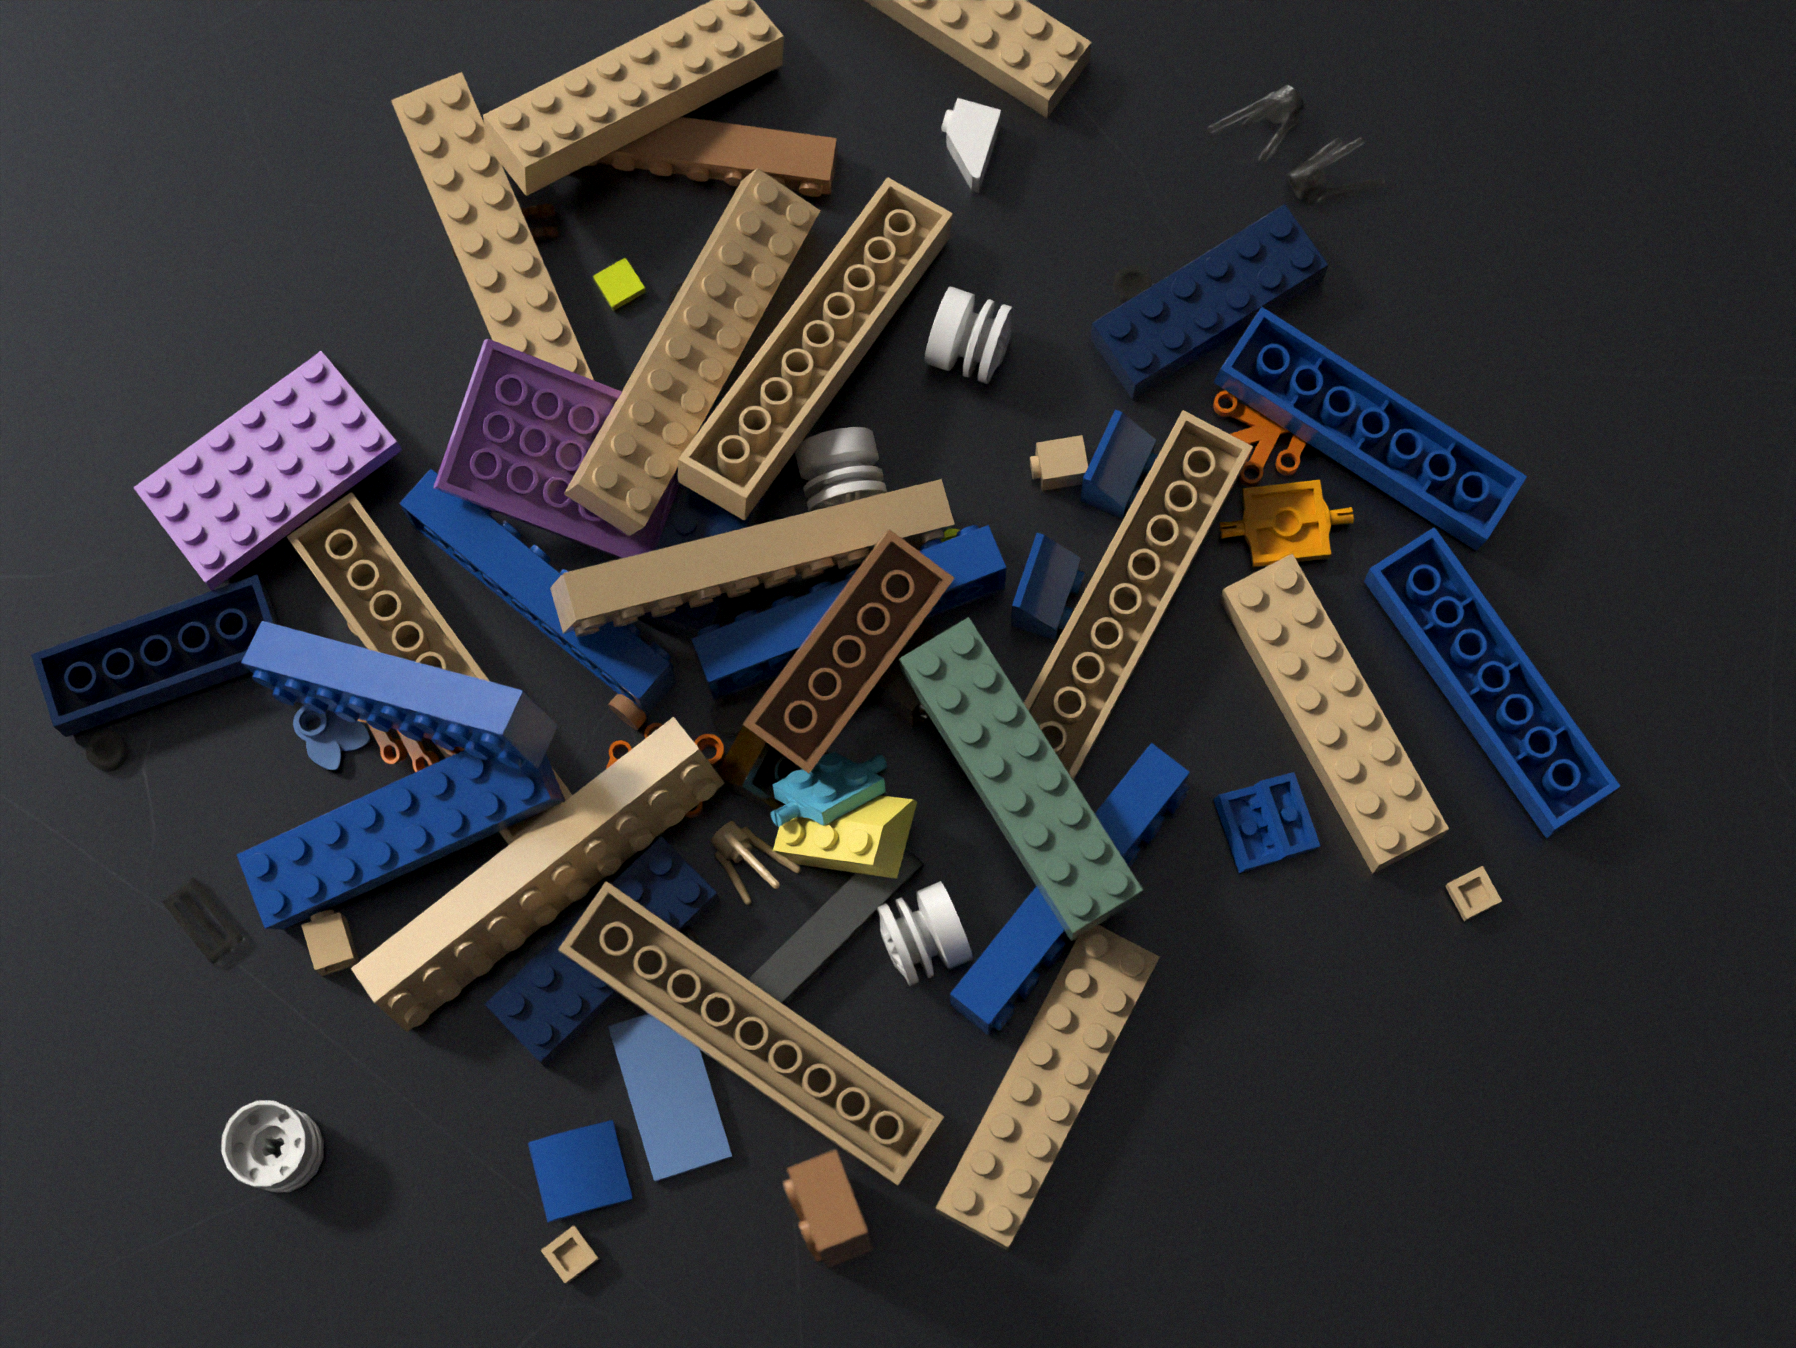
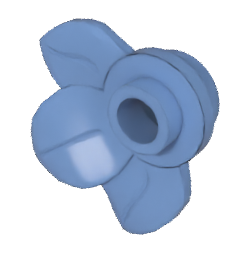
M302 706L294 716V730L302 740L306 741L308 756L314 763L327 770L339 769L342 751L358 750L370 742L369 733L360 721H357V723L348 722L338 717L335 712L327 710L325 714H319ZM319 718L321 720L320 726L315 730L308 729L309 720Z

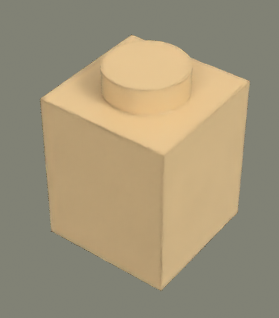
M1083 435L1036 443V456H1030V467L1033 480L1040 479L1042 491L1082 484L1083 477L1088 468Z
M334 910L322 911L310 917L311 922L301 925L314 970L321 976L355 966L360 962L347 918L340 912L334 913Z

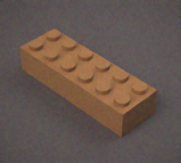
M890 529L886 531L743 722V725L804 771L810 773L946 591L954 577Z
M836 1150L787 1168L791 1179L784 1181L783 1184L791 1205L801 1220L799 1223L807 1247L816 1262L823 1260L827 1268L873 1251L866 1226Z

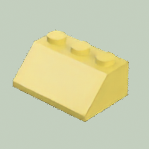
M879 795L825 826L809 818L795 817L779 827L773 851L798 865L897 879L917 802L913 799Z

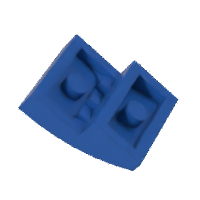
M1295 772L1262 780L1254 786L1223 793L1213 799L1239 874L1321 847Z
M613 1120L569 1130L528 1143L547 1222L586 1214L591 1210L629 1202L633 1199Z

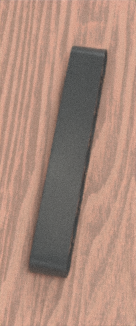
M906 846L897 879L856 873L748 980L786 1006L879 914L877 907L884 904L888 905L921 872L925 864Z

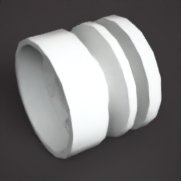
M949 287L936 314L928 339L924 361L926 364L950 371L958 357H963V376L968 378L971 377L978 362L980 363L978 381L988 384L994 371L1002 363L1012 332L1013 307L1002 304L996 318L992 319L995 301L988 299L980 313L977 314L973 312L975 294Z
M848 427L822 432L802 441L795 451L801 478L810 480L803 487L805 497L809 499L807 501L809 512L887 493L886 485L882 482L884 479L882 469L873 466L879 460L873 431L870 429Z
M941 881L916 891L919 910L913 913L902 897L896 899L901 915L896 920L887 904L877 907L880 916V932L895 968L905 977L909 986L919 982L914 964L920 962L928 978L934 976L931 960L933 956L939 955L948 970L973 960L971 948L959 917Z
M255 1101L241 1107L229 1119L222 1134L221 1153L227 1169L238 1180L270 1192H291L305 1186L316 1175L323 1160L324 1140L318 1125L307 1114L276 1101ZM277 1141L285 1143L280 1147L282 1153L280 1157L273 1155L277 1150L275 1145Z

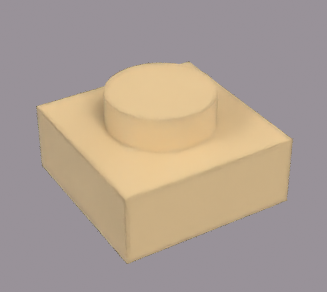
M1483 866L1447 883L1445 886L1464 922L1502 902Z
M572 1226L541 1250L565 1284L570 1283L600 1260L576 1226Z

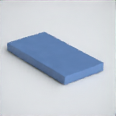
M650 1014L608 1026L654 1181H662L733 1158L701 1050Z

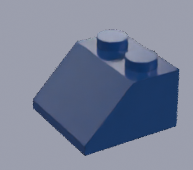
M1115 409L1083 477L1080 501L1123 519L1127 509L1130 508L1140 490L1138 485L1143 475H1148L1158 457L1154 453L1156 440L1123 412Z
M1037 533L1012 604L1011 626L1056 640L1059 629L1064 630L1072 615L1073 608L1067 606L1071 593L1078 595L1083 583L1085 572L1079 570L1081 558L1047 536Z

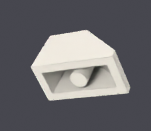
M957 98L954 110L947 109L941 131L946 133L947 148L970 189L979 193L1001 126V110Z

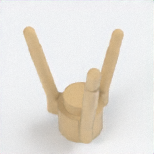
M735 821L725 824L711 839V844L718 850L714 857L723 865L746 905H750L752 899L732 865L731 859L737 863L744 858L774 889L780 887V883L750 853L753 848L752 845L794 873L798 874L801 872V868L797 864L774 852L773 847L756 837L747 826L741 829Z

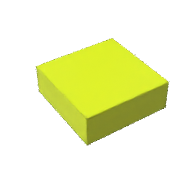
M626 257L593 276L596 285L613 311L646 293L645 287Z

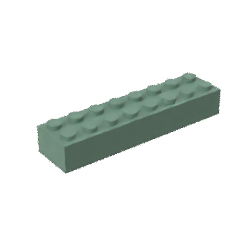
M969 617L899 658L900 671L1071 941L1141 899L1142 887Z

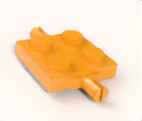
M1320 480L1243 488L1241 492L1244 508L1242 520L1219 522V530L1221 531V539L1244 536L1249 545L1252 567L1271 565L1292 553L1297 562L1330 558L1329 532L1331 525L1353 524L1354 515L1352 514V507L1329 510L1323 499Z

